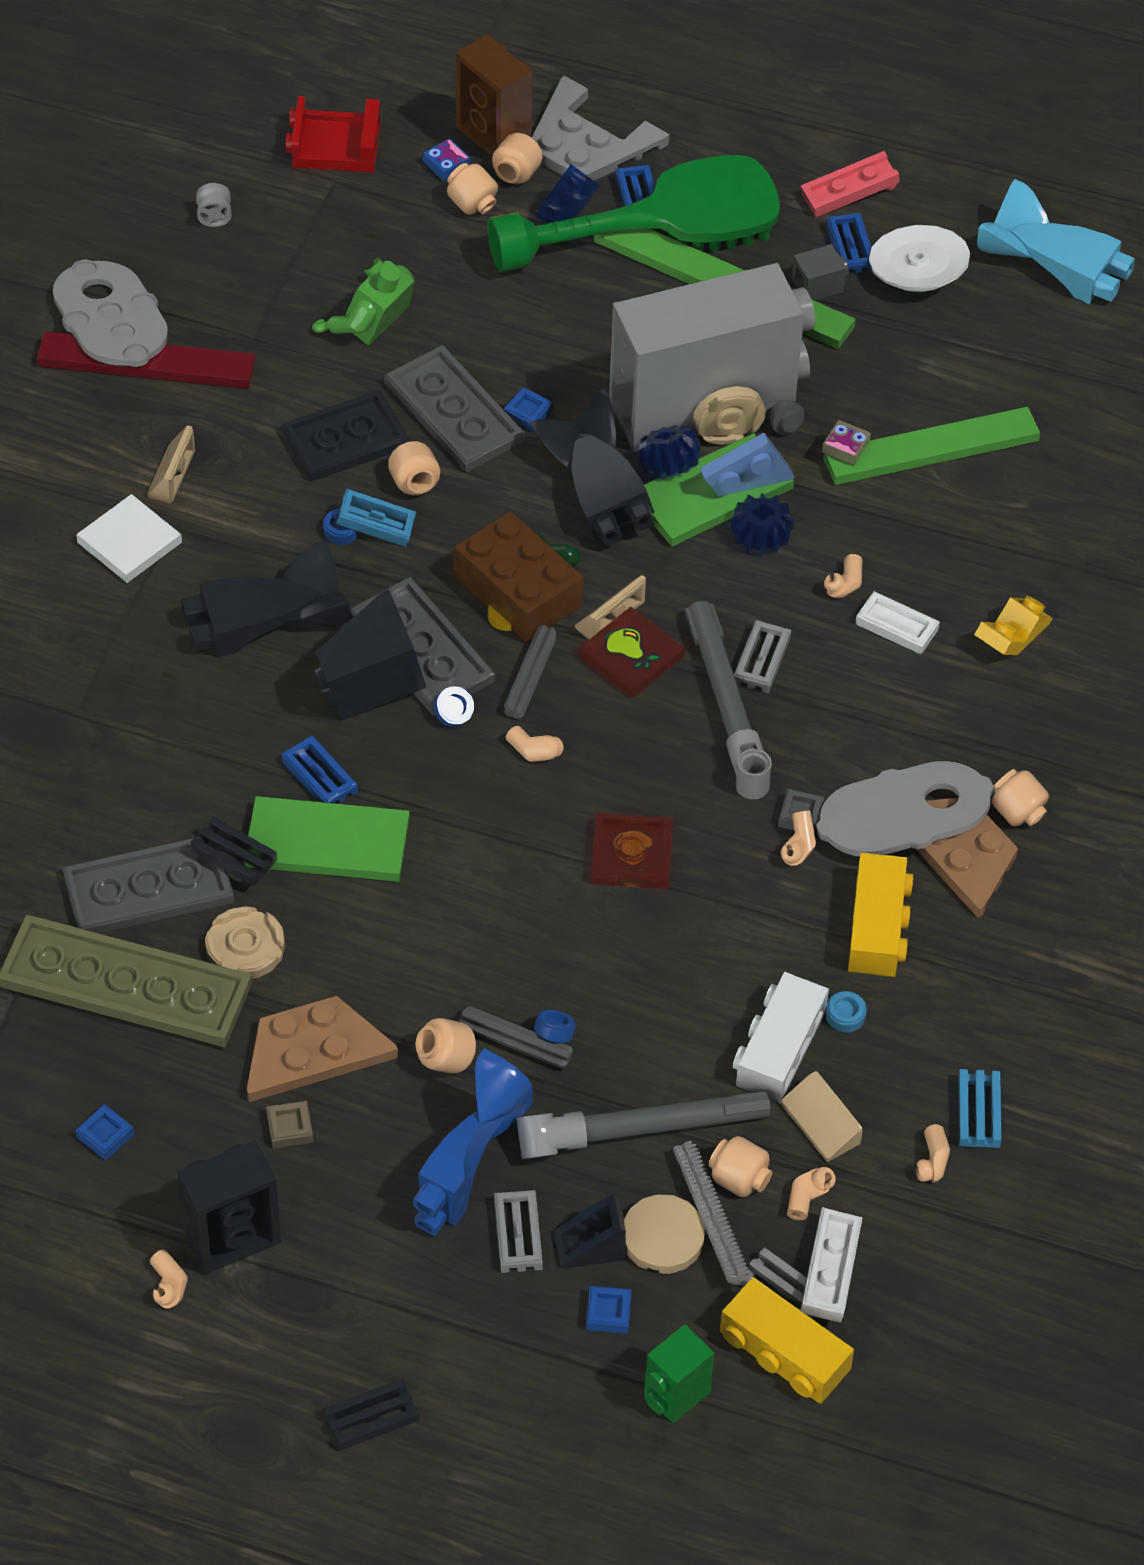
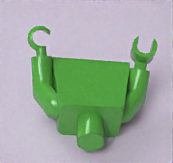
M380 258L374 259V266L364 270L368 278L356 290L346 315L332 316L326 322L320 319L312 325V330L316 333H322L327 330L334 334L353 333L369 346L409 307L415 283L413 274L402 265H395L391 261L383 263Z

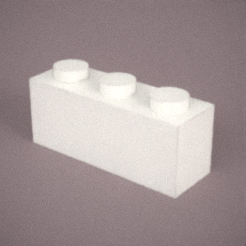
M784 972L778 986L771 984L764 1000V1006L767 1008L763 1016L756 1015L748 1033V1037L751 1040L747 1047L742 1045L739 1047L733 1062V1068L737 1070V1087L752 1093L766 1091L770 1100L781 1103L826 1012L829 988Z

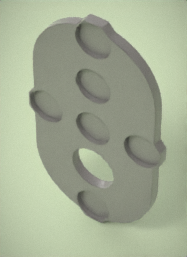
M85 259L74 262L72 267L62 272L56 279L53 286V297L57 308L63 316V326L66 331L73 333L83 351L91 358L110 365L138 367L147 364L151 358L160 353L165 347L168 339L167 324L157 308L158 301L154 294L146 291L138 276L129 268L113 262ZM96 284L108 286L113 290L109 296L101 299H92L82 293L86 287Z
M950 761L929 762L903 770L889 769L882 771L877 777L846 785L832 793L822 806L820 821L816 825V830L821 840L829 842L836 849L853 856L860 857V852L886 855L908 848L922 849L929 847L933 841L955 836L976 827L989 811L990 797L994 793V786L989 777L980 775L977 771L966 765ZM936 789L951 790L959 798L953 806L942 809L934 808L925 801L926 796Z

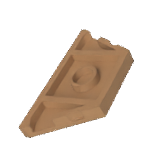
M959 798L930 800L926 802L934 808L942 809L953 806ZM988 815L976 827L967 832L933 841L929 847L916 849L977 918L984 914L988 901L992 894L998 890L1005 872L1009 871L1018 852V848Z
M338 996L262 1017L258 1026L247 1085V1097L249 1102L390 1061L398 1058V1049L396 1044Z

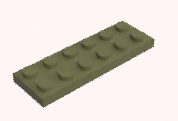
M27 914L0 971V987L225 1048L252 985V974Z

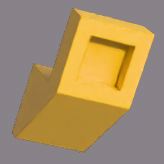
M1025 596L1024 599L1010 597L995 623L981 622L974 635L1004 655H1018L1050 624L1053 618L1043 612L1045 606L1030 596Z

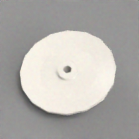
M913 225L897 228L881 236L871 248L869 263L873 273L886 284L906 291L925 292L938 289L958 279L968 268L970 251L965 240L953 231L938 226Z

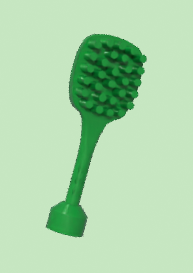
M722 155L689 161L670 168L658 177L655 189L650 196L617 209L537 226L518 212L489 217L487 233L492 258L500 273L528 267L540 246L632 229H662L668 232L670 238H676L681 243L687 245L688 242H692V247L703 252L704 244L709 243V249L712 252H718L721 249L722 241H726L728 248L734 249L737 247L738 238H742V242L745 245L753 244L754 235L757 233L760 240H768L771 227L778 221L780 204L777 190L770 175L757 160L743 155Z

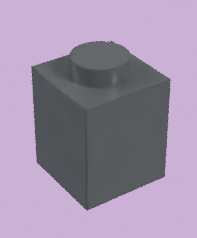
M832 244L793 256L791 280L796 288L804 287L809 293L811 300L815 301L844 292L845 277L848 276L849 269L843 256L839 257Z

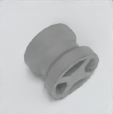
M208 183L200 187L196 193L198 205L197 218L200 223L209 227H220L228 223L232 217L231 206L229 205L231 202L229 189L218 183Z

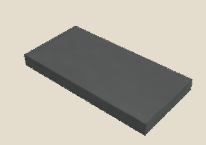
M443 345L384 375V384L466 473L525 442V432Z
M411 577L388 588L414 647L427 687L414 692V695L432 716L435 715L434 701L443 690L449 687H460L472 695L495 682V673ZM379 594L352 607L349 619H353Z
M194 838L62 867L77 928L99 934L233 904L234 895L227 871L192 852L190 842ZM210 842L207 843V845L221 852L220 848Z

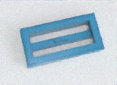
M346 489L336 524L406 547L410 539L416 512ZM350 504H351V505H354V506H357V507H360V508H363V509H366V510H369V511H371V512H368V511H365V510H362V509H359V508L350 506ZM385 516L390 517V518H393V519H396V520H399V521H402V522H405V524H404V523H401V522H398V521H395V520H392V519H389V518H386Z
M960 1069L958 1076L959 1146L1000 1148V1071H992L991 1075H984V1070H976L975 1074H968V1069ZM968 1085H975L976 1137L969 1136ZM984 1086H991V1137H985Z

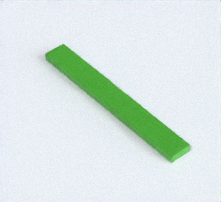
M652 229L622 230L594 235L595 243L688 284L745 271ZM811 300L815 313V327L813 330L802 332V334L835 349H839L854 329L856 319Z

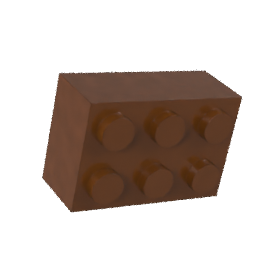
M488 34L456 52V127L493 157L494 151L509 134L517 132L531 137L533 73L525 62L517 59L503 44L498 43Z
M511 511L454 547L453 576L487 607L489 605L493 607L511 624V629L525 642L534 637L540 625L551 627L582 606L584 577Z

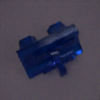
M571 164L537 210L535 216L546 224L577 218L600 185Z

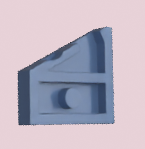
M765 433L700 468L705 480L718 496L795 478L790 466Z

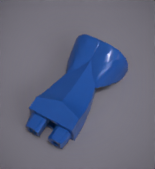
M486 1048L479 1054L475 1065L476 1112L467 1117L446 1135L418 1174L419 1192L413 1199V1205L419 1212L414 1221L418 1228L433 1236L438 1234L445 1222L456 1227L467 1210L474 1175L487 1143L517 1122L516 1118L522 1117L533 1103V1089L529 1079L516 1066Z

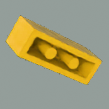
M860 852L848 972L895 977L897 963L905 962L908 939L900 938L901 929L908 930L911 906H904L903 901L904 897H911L913 874L906 873V857Z
M754 1277L722 1311L720 1332L730 1345L737 1349L743 1348L753 1355L759 1365L766 1371L778 1373L790 1382L792 1388L799 1395L805 1398L811 1397L820 1405L851 1370L854 1349Z

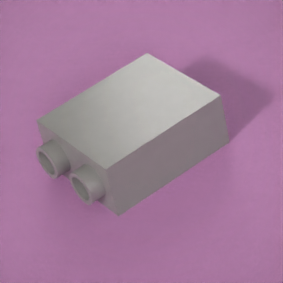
M778 263L613 303L609 398L613 411L633 452L700 436L693 423L694 411L698 404L709 394L723 388L734 386L748 387L758 392L766 409L765 419L769 418L770 411L776 403L782 400L796 401L797 381L807 379L810 376V362L806 347L802 341V332L814 329L815 313L807 290L804 287L792 290Z

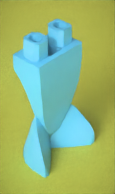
M1016 179L1011 183L995 222L982 223L978 230L977 248L982 252L1033 258L1066 286L1074 298L1088 304L1093 301L1095 296L1112 302L1117 295L1121 280L1110 275L1113 274L1127 280L1133 271L1135 258L1120 252L1122 241L1107 234L1080 226L1049 223L1047 215L1034 192L1025 183Z

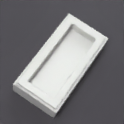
M874 591L857 614L855 624L922 655L939 630L940 622Z

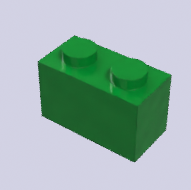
M685 1324L647 1354L644 1398L648 1406L656 1414L661 1415L663 1413L672 1423L676 1422L711 1392L715 1353Z

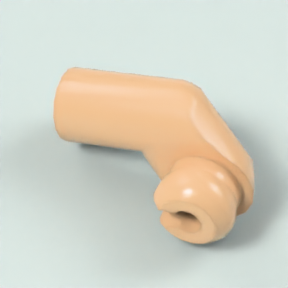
M857 554L847 555L844 558V574L834 573V579L830 575L826 577L824 587L827 589L829 596L840 599L860 588L863 562L861 556Z
M514 726L506 734V740L530 762L551 760L560 756L563 752V742L558 737L550 735L530 737L520 726Z
M811 811L792 813L795 833L781 849V857L788 865L796 866L801 864L816 846Z
M937 1124L930 1125L924 1132L930 1154L929 1160L921 1159L916 1163L918 1167L916 1168L917 1178L921 1182L931 1180L932 1183L939 1181L944 1175L950 1154V1147L944 1128Z
M821 1167L800 1175L793 1181L787 1210L788 1217L794 1220H805L807 1218L810 1201L827 1193L836 1182L835 1174L830 1168Z
M162 1249L156 1252L150 1259V1264L162 1277L158 1290L154 1289L153 1298L163 1308H171L181 1302L188 1278L168 1251Z

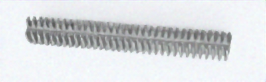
M692 1141L675 1146L673 1152H675L676 1160L680 1164L681 1172L685 1177L690 1193H692L691 1196L693 1201H695V1205H697L698 1213L702 1217L705 1230H707V1234H709L710 1242L714 1246L715 1254L719 1259V1263H721L726 1280H728V1283L731 1282L732 1285H740L742 1281H747L751 1278V1275H749L750 1271H747L748 1267H745L746 1263H743L745 1259L740 1254L741 1250H738L739 1246H736L738 1243L734 1242L736 1238H732L734 1233L730 1229L731 1226L728 1225L729 1221H726L727 1217H724L725 1213H722L724 1209H721L722 1205H719V1197L714 1192L715 1188L711 1184L712 1181L709 1180L710 1176H707L708 1172L704 1168L705 1164H702L703 1160H700V1152H697L698 1148H695L696 1144H692Z

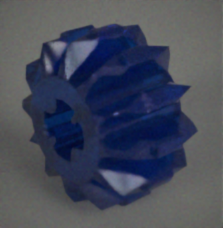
M673 425L668 428L662 427V429L651 431L650 435L640 439L641 443L638 445L640 453L638 456L644 471L650 477L660 476L662 479L668 476L676 477L680 473H688L690 468L696 467L699 464L698 460L701 458L699 440L696 438L695 432L690 430L688 426L678 427V425Z
M763 492L759 498L747 495L744 502H737L734 515L731 518L732 533H735L736 544H745L747 552L756 548L763 555L766 549L769 548L777 553L780 545H787L791 530H793L794 519L792 518L793 515L790 514L788 503H779L777 495L770 499L766 498Z

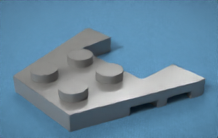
M566 76L561 78L532 136L542 150L543 158L541 164L581 187L614 172L615 169H618V164L631 158L637 161L642 158V153L656 146L660 150L669 144V134L647 121L638 126L626 139H620L582 118L580 115L575 114L574 111L588 99V89Z

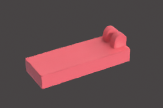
M882 151L805 183L800 187L801 195L814 216L819 217L881 190H892L900 183L898 171L892 168L887 160V154L885 151Z

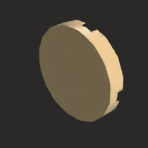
M728 387L709 394L698 404L694 411L693 423L698 435H702L703 439L708 443L731 444L744 438L743 434L748 433L750 430L752 434L757 431L765 420L766 409L758 392L748 387Z
M248 906L233 908L218 915L212 922V927L209 929V932L207 931L205 938L207 956L210 963L252 974V979L260 978L273 971L282 960L285 949L283 929L277 919L268 912L264 914L258 912L256 908Z
M660 1194L643 1198L629 1209L624 1219L626 1228L625 1251L627 1256L638 1267L648 1270V1268L659 1270V1273L671 1274L686 1269L697 1260L701 1253V1248L704 1245L705 1226L703 1225L700 1213L686 1200L674 1195Z

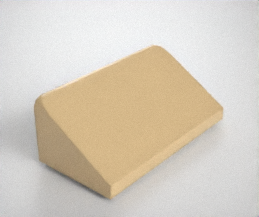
M187 425L168 445L147 492V498L170 504L174 500L195 452L192 426Z
M641 575L625 585L576 623L575 628L590 641H596L645 602L646 578Z
M817 1071L808 1075L781 1100L780 1104L827 1163L861 1144L863 1131L861 1125Z

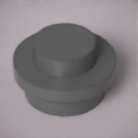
M782 400L776 403L770 411L771 427L780 435L791 434L801 426L805 413L804 409L797 402Z

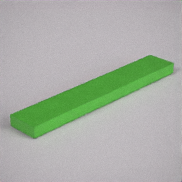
M1024 407L870 440L855 465L824 453L823 459L834 484L839 485L1037 442L1040 438V431L1029 408Z

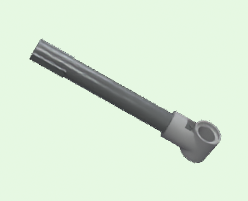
M698 601L689 608H685V616L694 644L699 646L728 734L726 747L736 774V790L744 798L759 799L764 797L770 789L771 758L764 752L758 733L751 729L723 644L724 634L714 604Z
M766 1091L586 1116H583L581 1111L563 1113L560 1117H553V1113L518 1117L516 1120L521 1157L525 1159L558 1154L557 1149L562 1148L567 1150L586 1148L587 1142L767 1118L770 1116L771 1107Z

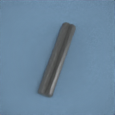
M540 625L537 628L505 702L504 713L506 716L515 719H521L524 716L556 641V630L553 627Z
M467 1006L460 1016L459 1022L469 1026L474 1034L558 1068L565 1069L572 1059L573 1049L570 1046L543 1039L531 1030L474 1007Z

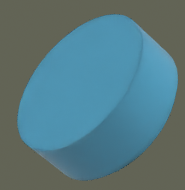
M849 991L838 992L831 996L827 1002L826 1020L837 1031L846 1033L856 1031L865 1022L866 1003L856 993Z

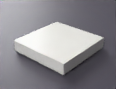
M131 494L77 533V542L128 583L181 544L182 537L177 530Z

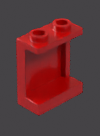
M298 96L297 108L290 109L289 126L290 129H293V133L287 132L286 153H292L293 168L375 172L381 125L380 99H366L365 113L308 110L306 109L305 96Z

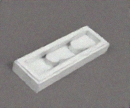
M822 1207L800 1309L804 1314L841 1323L863 1217Z

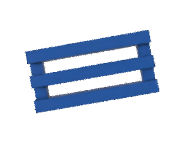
M649 165L615 169V179L623 206L632 204L625 176H629L636 202L643 199L637 175L642 174L648 196L654 191L655 184Z
M861 213L827 217L826 228L831 243L839 257L843 256L845 258L848 269H854L855 274L862 273V268H868L869 272H873L869 263L872 247ZM848 223H853L864 258L859 259ZM837 224L840 225L851 260L847 259Z
M313 735L281 754L282 763L318 802L334 803L337 801L340 804L346 800L345 796L347 794L353 796L358 793V784ZM309 749L342 786L337 787L305 750ZM295 756L304 764V766L314 775V777L324 786V788H325L329 793H327V792L322 788V786H321V785L312 777V775L302 766V764L295 758Z

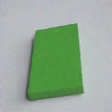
M754 433L644 485L655 512L652 514L654 526L671 547L793 489L794 480L791 479L718 496L705 480L700 469L701 467L757 437Z
M256 796L248 836L277 852V861L270 870L400 882L410 811ZM244 862L246 867L255 868L249 865L248 863Z

